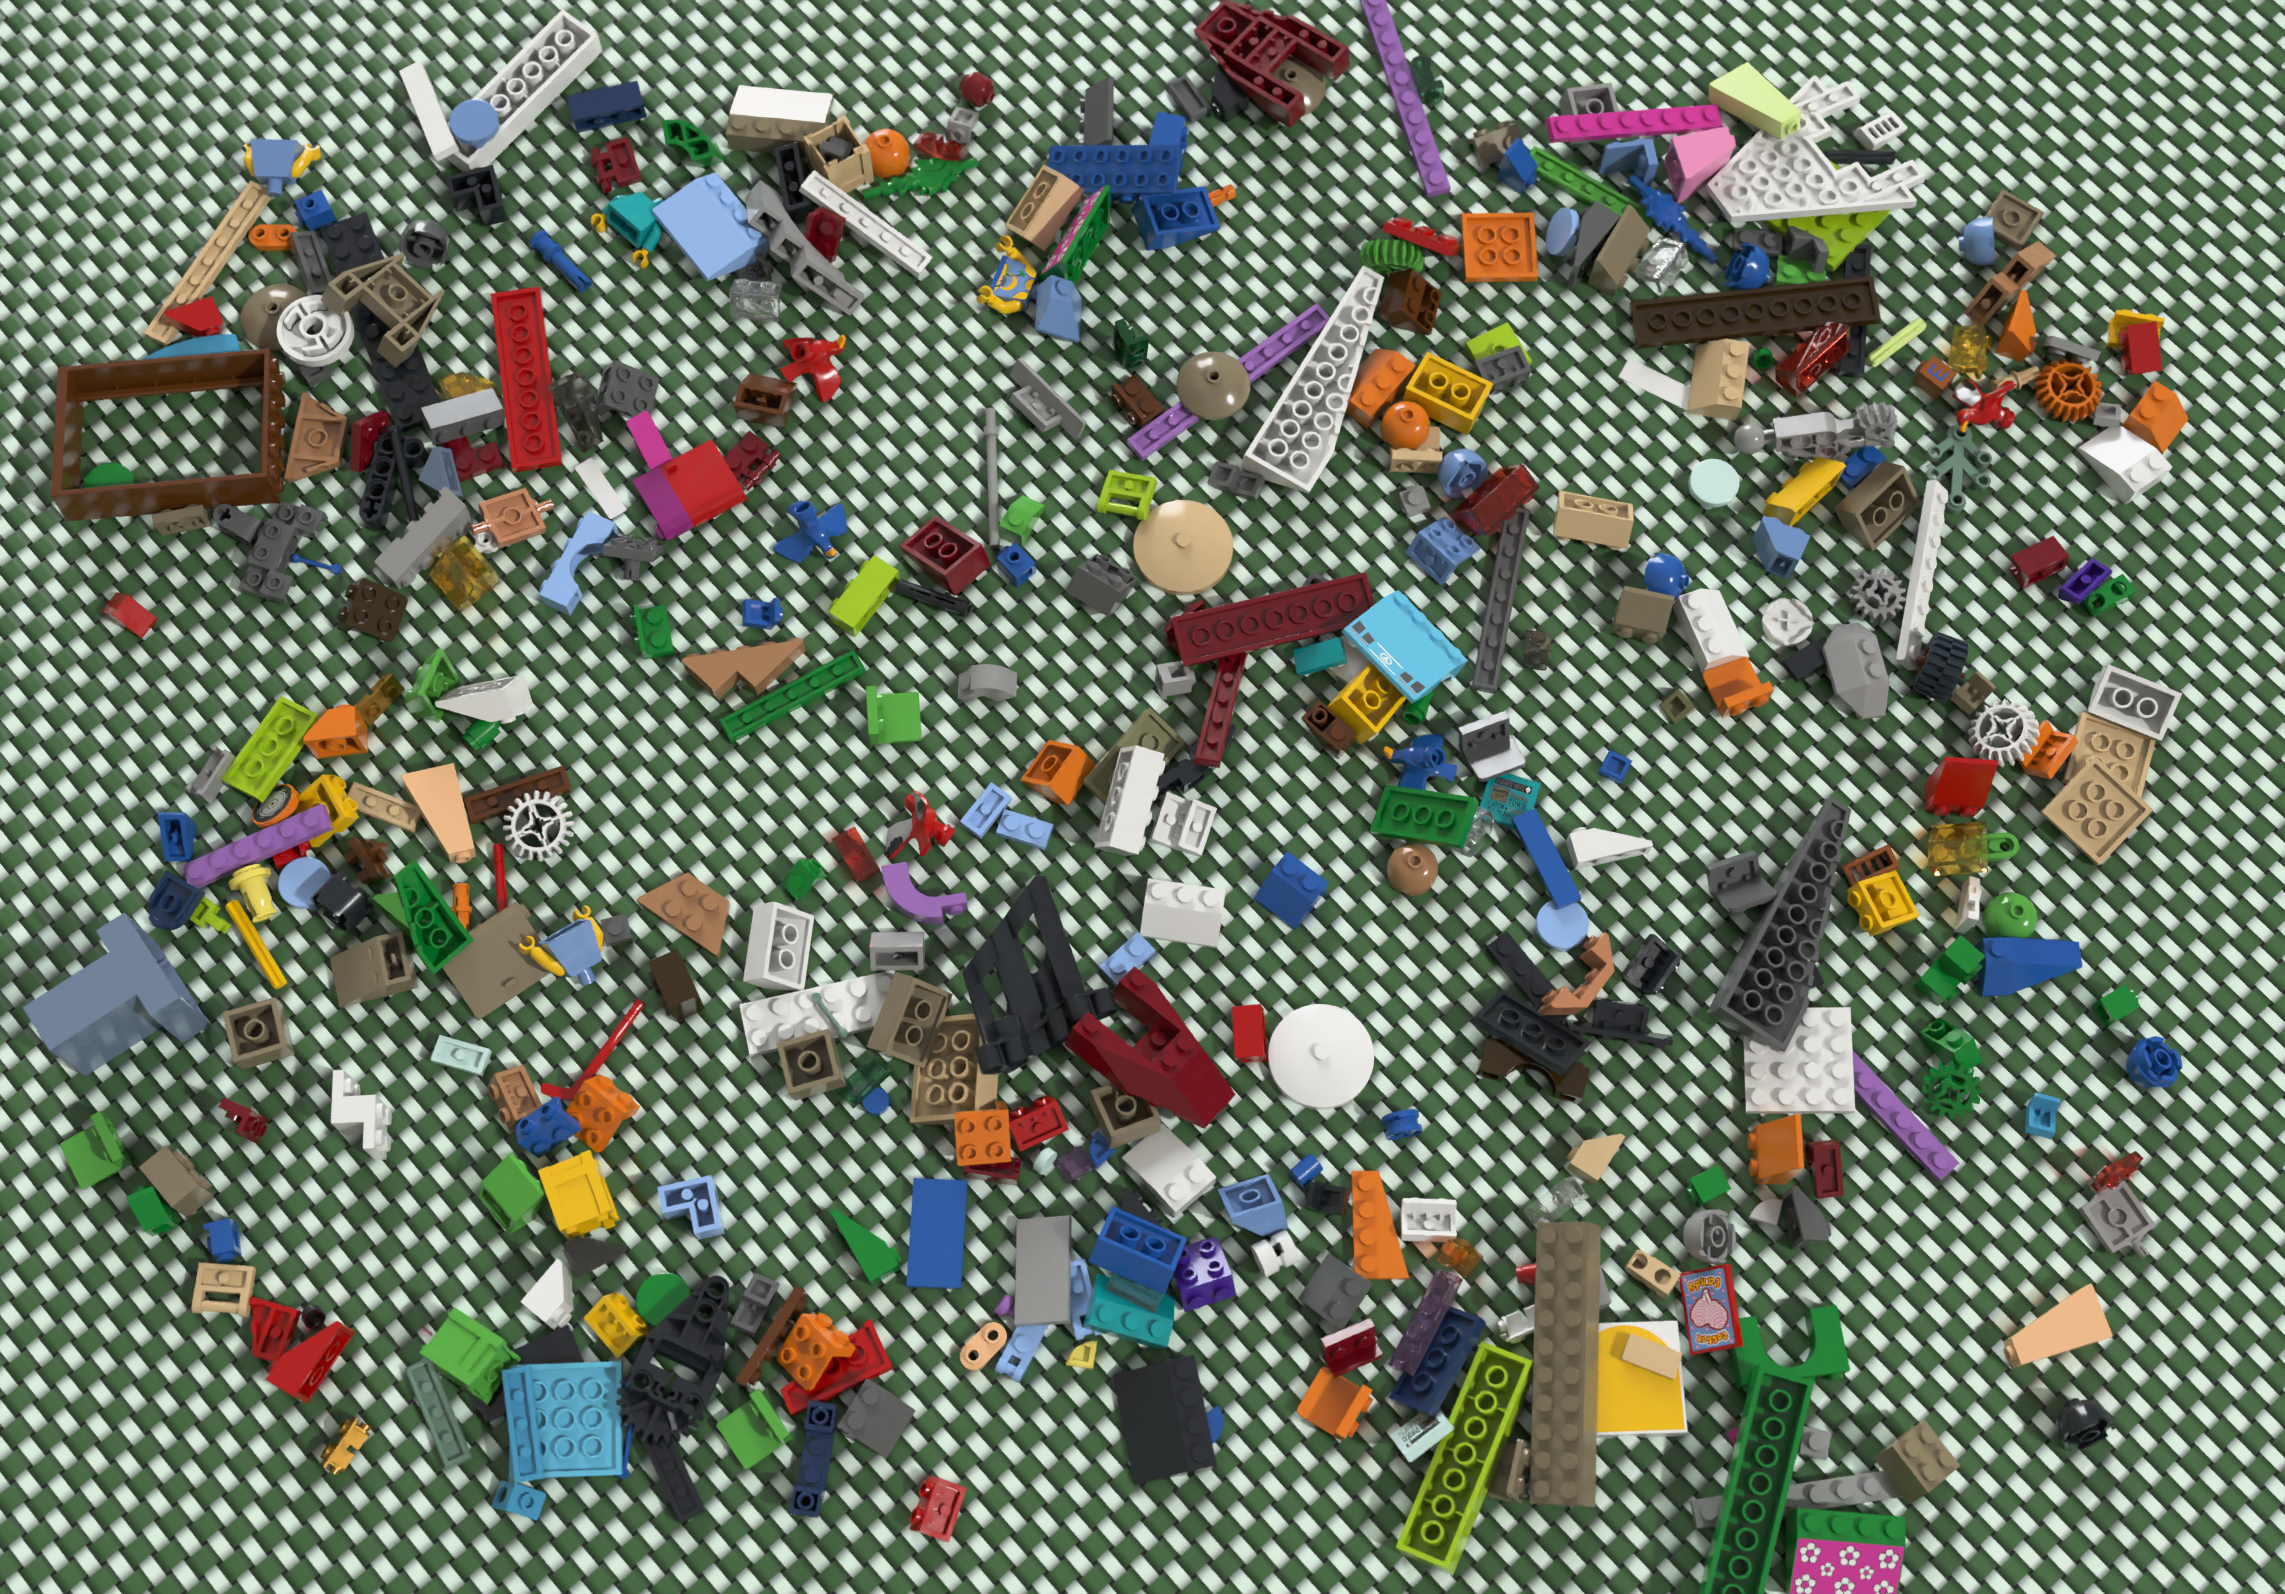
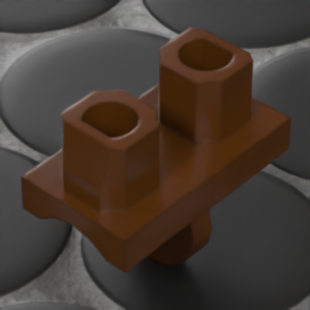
M352 837L348 841L351 847L343 856L351 866H357L360 862L363 863L365 867L357 873V877L362 884L370 885L378 879L387 880L391 876L383 864L388 861L385 854L390 849L386 842L377 843L375 839H371L368 842L367 839L358 840L356 837Z

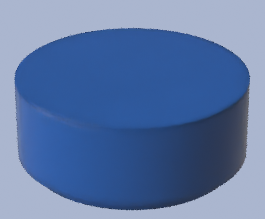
M881 1088L867 1090L862 1099L863 1107L870 1115H882L889 1108L888 1094Z

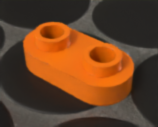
M287 224L257 225L250 230L249 240L253 247L260 251H289L293 249L289 240L290 233L297 232V230Z

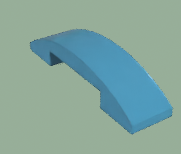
M221 334L182 341L158 350L144 359L236 352L241 350L236 334Z

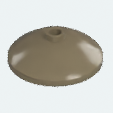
M1290 55L1271 74V76L1303 94L1305 114L1303 116L1313 112L1321 104L1326 89L1325 77L1322 73L1306 65L1304 62Z
M287 284L269 285L256 291L246 301L241 312V326L248 340L261 349L284 351L277 337L279 318L291 303L308 295L301 289ZM314 325L308 328L307 334L311 333Z
M1205 352L1190 358L1182 366L1177 377L1176 388L1180 402L1191 414L1206 420H1222L1233 416L1246 404L1250 393V379L1245 367L1234 357L1221 352ZM1211 376H1216V377H1218V379H1217V380H1212V379H1210V377H1211Z

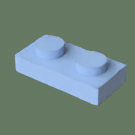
M991 782L961 819L960 825L981 839L1012 801V797Z
M1004 809L996 835L1045 851L1053 830V824Z
M1137 932L1103 962L1099 969L1117 987L1119 981L1134 966L1138 969L1155 954L1156 950Z

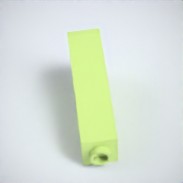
M1748 62L1709 83L1708 101L1710 103L1717 104V107L1778 139L1793 134L1800 128L1801 111Z

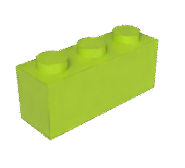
M873 555L869 561L866 560L861 565L858 576L846 584L842 596L839 599H834L829 607L831 622L853 637H856L900 580L899 571L876 555Z

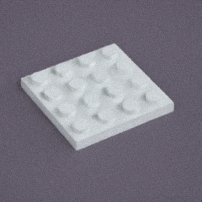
M1850 1007L1807 1008L1784 1052L1743 1035L1746 1114L1855 1113Z

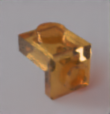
M1454 1238L1453 1240H1448L1440 1250L1442 1253L1437 1258L1444 1266L1455 1267L1463 1276H1469L1482 1261L1483 1255L1466 1239Z

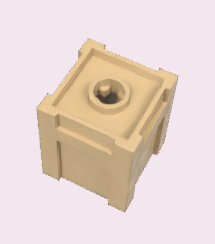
M845 115L838 118L836 122L828 127L803 137L810 171L813 172L815 170L846 194L863 184L868 185L874 181L870 150L865 143H861ZM832 136L853 143L851 156L839 163L837 159H834L827 164L820 154V146L823 140L829 142Z

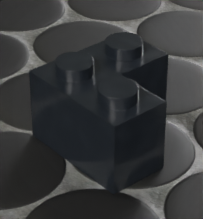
M493 165L445 176L456 212L478 207L485 226L509 221L499 180Z

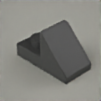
M832 136L829 142L823 140L820 146V154L827 164L834 159H837L839 163L850 157L853 151V143Z

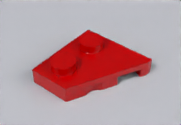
M251 1296L249 1305L252 1306L253 1321H251V1332L254 1336L252 1342L253 1356L274 1362L287 1352L302 1311Z

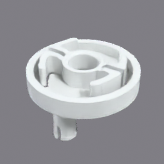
M310 295L294 301L283 311L277 324L278 341L286 355L297 364L309 367L331 364L340 359L352 344L354 325L348 311L339 317L321 301L323 295ZM314 324L323 325L321 332L316 335L306 333L308 328Z

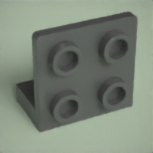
M614 360L603 370L593 413L603 416L609 410H615L634 417L644 411H648L651 415L659 378Z

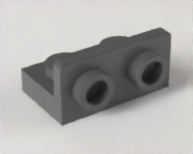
M1520 345L1474 362L1478 376L1493 383L1490 391L1491 395H1497L1512 385L1519 387L1525 384L1532 371Z

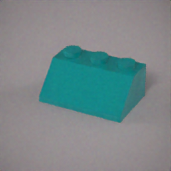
M1096 1274L1082 1328L1158 1350L1168 1347L1174 1322V1296Z

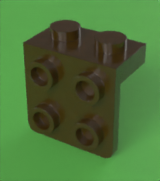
M363 577L353 584L350 583L345 593V597L348 598L345 607L342 606L336 617V620L339 621L336 629L346 633L355 628L385 642L393 641L408 603L407 597Z

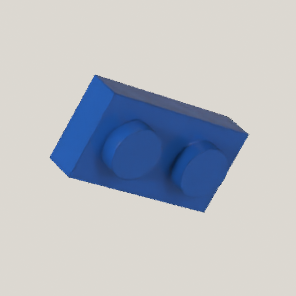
M1862 446L1843 462L1846 467L1838 481L1851 491L1885 461L1886 457L1875 446Z

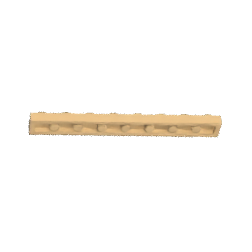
M250 180L144 332L148 339L165 347L170 345L179 329L164 322V312L202 299L272 198L267 195L266 187Z

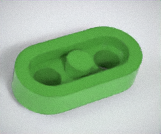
M2006 832L1974 835L1965 846L1967 856L1975 862L2009 860L2019 850L2017 838ZM2000 845L2006 846L2007 851L2001 850ZM1974 847H1979L1982 853H1977Z

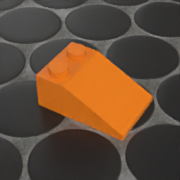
M1794 1114L1757 1125L1751 1131V1134H1748L1747 1144L1748 1149L1752 1150L1753 1159L1749 1162V1174L1754 1176V1184L1786 1185L1804 1169L1801 1114Z

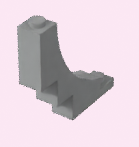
M759 180L745 197L748 223L768 236L770 250L790 263L791 276L850 316L865 299L864 293L846 282L844 274L813 247L789 217L779 193Z

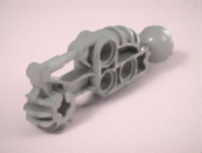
M1873 402L1872 405L1864 404V408L1858 409L1855 417L1852 419L1840 420L1834 418L1832 413L1820 412L1773 419V429L1762 430L1756 424L1747 423L1736 430L1734 444L1738 451L1749 455L1759 452L1764 444L1775 443L1776 452H1782L1787 457H1803V459L1822 457L1832 460L1837 455L1850 452L1851 448L1882 445L1885 448H1890L1894 446L1893 434L1898 420L1892 405H1886L1885 402L1880 404ZM1864 437V439L1849 441V438Z

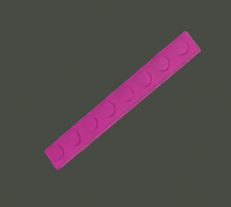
M1717 104L1548 117L1545 121L1550 143L1691 133L1721 128L1723 126Z

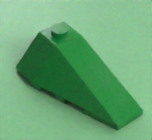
M413 859L395 874L393 879L416 953L430 973L434 975L474 940L417 861Z

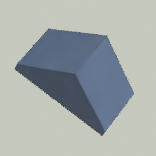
M434 447L418 480L438 492L446 486L458 498L463 497L451 449Z

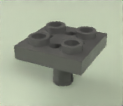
M618 534V537H614L603 545L602 555L625 558L623 579L629 580L631 578V581H638L640 579V561L654 562L664 554L665 544L658 543V540L655 538L644 537L642 540L633 539V536L629 534Z

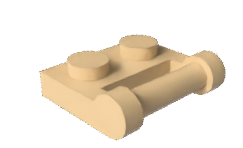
M199 1263L192 1300V1312L200 1314L203 1311L238 1313L241 1317H249L251 1312L249 1299L253 1292L256 1268L253 1266ZM205 1293L240 1295L239 1302L205 1300Z

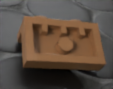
M524 1065L494 1074L488 1084L489 1096L492 1100H495L499 1108L500 1120L502 1123H506L509 1131L515 1129V1124L522 1118L542 1106Z

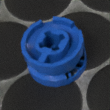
M1401 1110L1383 1116L1382 1123L1387 1129L1385 1131L1386 1139L1399 1140L1403 1137L1410 1138L1421 1134L1423 1130L1422 1125L1417 1120L1419 1118L1418 1110Z

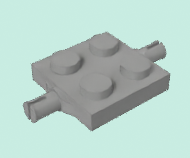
M2096 1175L2085 1181L2095 1195L2090 1202L2078 1210L2109 1255L2129 1246L2133 1248L2140 1260L2149 1255L2150 1253L2140 1240L2146 1232L2156 1227V1225L2125 1180L2114 1187L2106 1189L2103 1188Z

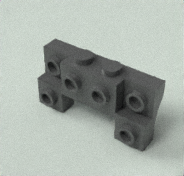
M281 501L273 518H268L265 525L260 527L258 539L254 547H251L248 551L247 563L249 567L239 586L241 592L251 597L264 598L287 605L288 600L285 596L290 586L295 588L297 583L293 577L285 575V572L291 561L292 554L295 553L302 539L300 534L318 540L320 535L317 530L321 521L327 522L328 520L326 513L303 504L299 507Z

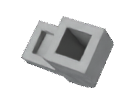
M979 664L971 666V671L959 674L958 698L963 701L981 696L996 702L1016 697L1017 673L1008 668L991 664Z

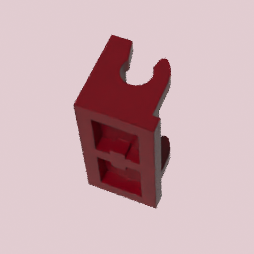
M2051 536L2011 555L2010 561L2014 566L2010 567L2009 570L2020 584L2021 589H2024L2065 570L2070 555L2057 539Z
M1011 1157V1162L966 1165L963 1170L964 1178L1017 1186L1022 1159Z

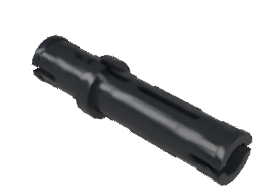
M900 579L896 587V594L939 607V610L943 612L948 610L968 617L972 607V602L953 597L949 592L941 593L905 581L904 579Z

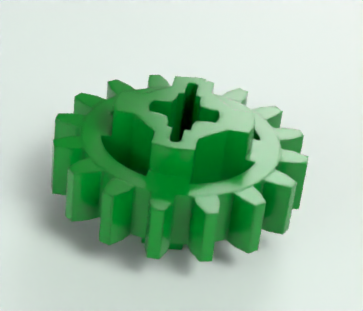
M1950 1060L1947 1067L1942 1062H1939V1070L1931 1067V1076H1924V1083L1927 1084L1922 1085V1093L1926 1094L1924 1102H1931V1111L1938 1108L1940 1117L1946 1112L1949 1113L1950 1119H1954L1955 1113H1959L1963 1118L1965 1117L1964 1110L1967 1109L1973 1112L1974 1106L1972 1103H1980L1978 1095L1982 1094V1087L1977 1086L1980 1084V1078L1973 1077V1068L1967 1071L1964 1070L1965 1064L1963 1062L1958 1067L1954 1066L1953 1060ZM1941 1078V1084L1937 1085L1936 1089H1933L1937 1080ZM1952 1087V1089L1956 1090V1092L1952 1093V1091L1947 1088ZM1970 1090L1969 1096L1966 1100L1963 1101V1095L1968 1094V1091Z

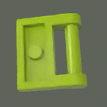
M1109 470L1097 504V512L1103 514L1112 512L1135 516L1138 520L1146 521L1158 483L1156 478ZM1112 497L1140 502L1139 507L1109 501Z

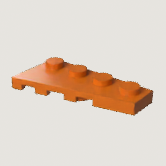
M1352 1171L1354 1270L1368 1280H1408V1272L1379 1171Z

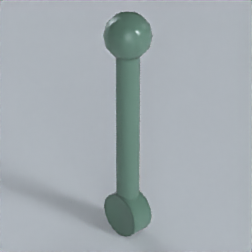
M813 993L811 1001L814 1004H818L837 1029L838 1036L840 1038L847 1037V1029L842 1028L821 1001V995Z

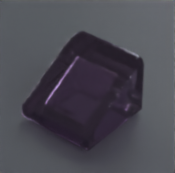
M1082 1146L1073 1147L1054 1161L1067 1184L1076 1181L1095 1169Z

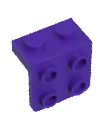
M1216 1237L1184 1246L1173 1275L1185 1312L1236 1296L1231 1270Z

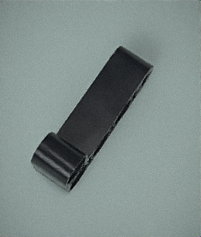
M387 434L380 437L377 442L359 508V515L368 530L378 532L386 526L399 480L393 451L387 452L392 447L390 435ZM400 435L407 467H424L429 454L423 442L415 437ZM415 451H420L417 455H411ZM390 469L387 473L381 474L383 470ZM383 491L382 495L375 497L378 492Z

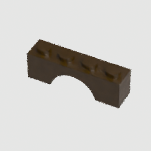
M1492 1038L1491 1040L1486 1039L1483 1045L1476 1075L1502 1082L1513 1071L1530 1069L1545 1077L1551 1087L1554 1098L1579 1105L1583 1099L1590 1068L1584 1067V1064L1578 1061L1564 1077H1561L1512 1046L1507 1045L1504 1041Z

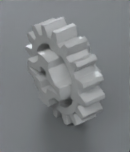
M1872 569L1869 575L1864 571L1860 578L1855 579L1854 586H1852L1849 592L1853 595L1850 603L1857 604L1854 611L1861 610L1863 612L1861 615L1862 619L1868 615L1870 616V622L1873 623L1876 618H1879V621L1884 623L1887 617L1892 620L1896 613H1900L1906 601V598L1902 597L1906 589L1899 588L1902 581H1894V573L1886 576L1885 569H1882L1880 574H1877L1876 570ZM1866 584H1869L1868 588L1865 591H1862L1863 587ZM1893 600V604L1887 608L1888 603Z

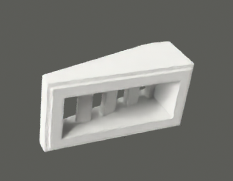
M1891 111L1861 127L1856 134V139L1866 150H1877L1905 132L1908 127ZM1890 120L1896 125V129L1889 122ZM1883 124H1885L1891 131L1888 132V130L1883 126Z

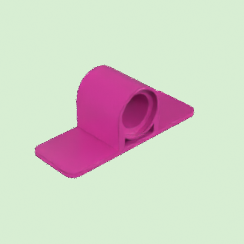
M644 411L627 420V426L635 439L634 443L650 470L673 459L648 411Z

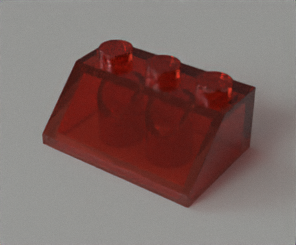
M1828 322L1823 327H1818L1812 333L1810 339L1805 343H1800L1794 349L1791 356L1787 359H1782L1775 368V381L1797 399L1850 351V326L1842 323Z
M1523 464L1500 467L1452 510L1449 515L1476 536H1491L1500 529L1499 524L1517 514L1518 511L1516 509L1521 504L1524 505L1530 502L1535 497L1534 493L1540 487Z

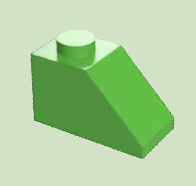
M1022 495L1010 505L999 524L1000 538L1013 544L1016 542L1022 548L1045 509V505Z

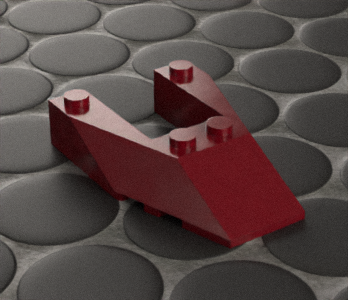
M1223 0L1194 29V34L1232 80L1272 118L1289 128L1305 114L1304 97L1302 93L1271 76V74L1290 55L1334 81L1350 66L1349 49L1346 45L1290 14L1287 17L1274 14L1272 10H1254L1250 5Z
M1134 966L1119 981L1113 997L1119 1006L1150 1031L1132 1047L1088 1012L1072 1027L1064 1045L1130 1097L1136 1095L1149 1101V1105L1155 1108L1159 1106L1175 1112L1174 1116L1205 1129L1236 1094L1156 983Z

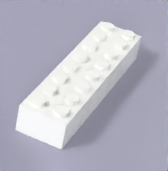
M562 9L473 98L484 100L495 108L500 121V128L496 135L486 142L482 148H474L472 145L464 144L453 135L459 151L449 155L446 159L463 172L488 166L602 52L598 35Z

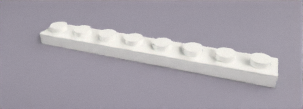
M1937 480L1927 481L1896 655V661L1908 671L1917 670L1918 661L1915 659L1917 655L1921 657V643L1925 635V620L1929 612V597L1933 589V574L1937 566L1936 556L1941 543V527L1944 524L1945 504L1948 501V491Z

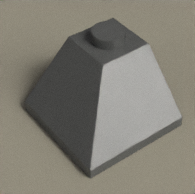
M1798 1186L1790 1187L1780 1196V1199L1783 1200L1782 1209L1791 1250L1824 1245L1831 1236L1829 1222L1825 1221L1823 1213Z

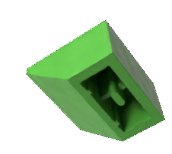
M513 1153L509 1154L481 1182L477 1192L478 1198L510 1235L536 1218L546 1195L542 1183L533 1178L528 1172L525 1163L517 1159Z

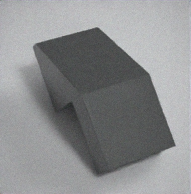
M1788 226L1783 243V249L1787 257L1794 260H1808L1814 273H1823L1829 255V250L1823 239L1797 227Z

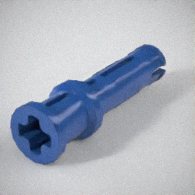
M545 230L537 232L531 238L529 245L533 249H537L543 255V259L546 262L553 263L580 292L586 291L583 286L587 289L591 286L592 281L562 253V247L559 244H555L548 237V233Z

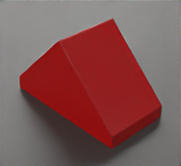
M118 592L114 594L101 610L103 615L141 639L158 620L132 597Z

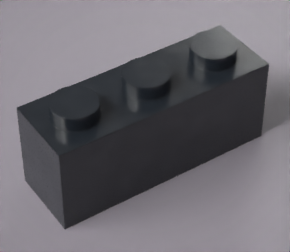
M794 142L776 147L774 152L785 209L793 223L797 224L804 222L808 214L815 211L813 201L799 191L801 185L808 178L804 154L798 143Z

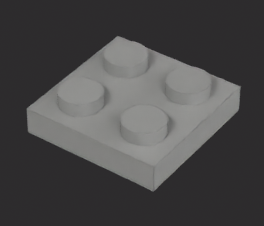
M2046 336L2043 346L2048 347L2047 352L2057 356L2069 354L2072 355L2075 362H2082L2083 364H2089L2090 361H2098L2101 351L2056 336Z

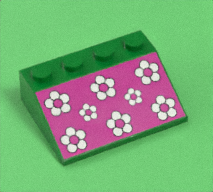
M1109 185L1101 187L1087 197L1080 207L1075 208L1071 218L1072 222L1069 226L1066 225L1063 228L1059 244H1055L1050 251L1049 261L1047 264L1043 263L1038 272L1040 284L1049 276L1054 275L1073 281L1075 285L1110 225Z
M1804 1508L1787 1510L1786 1594H1898L1906 1547L1905 1517Z

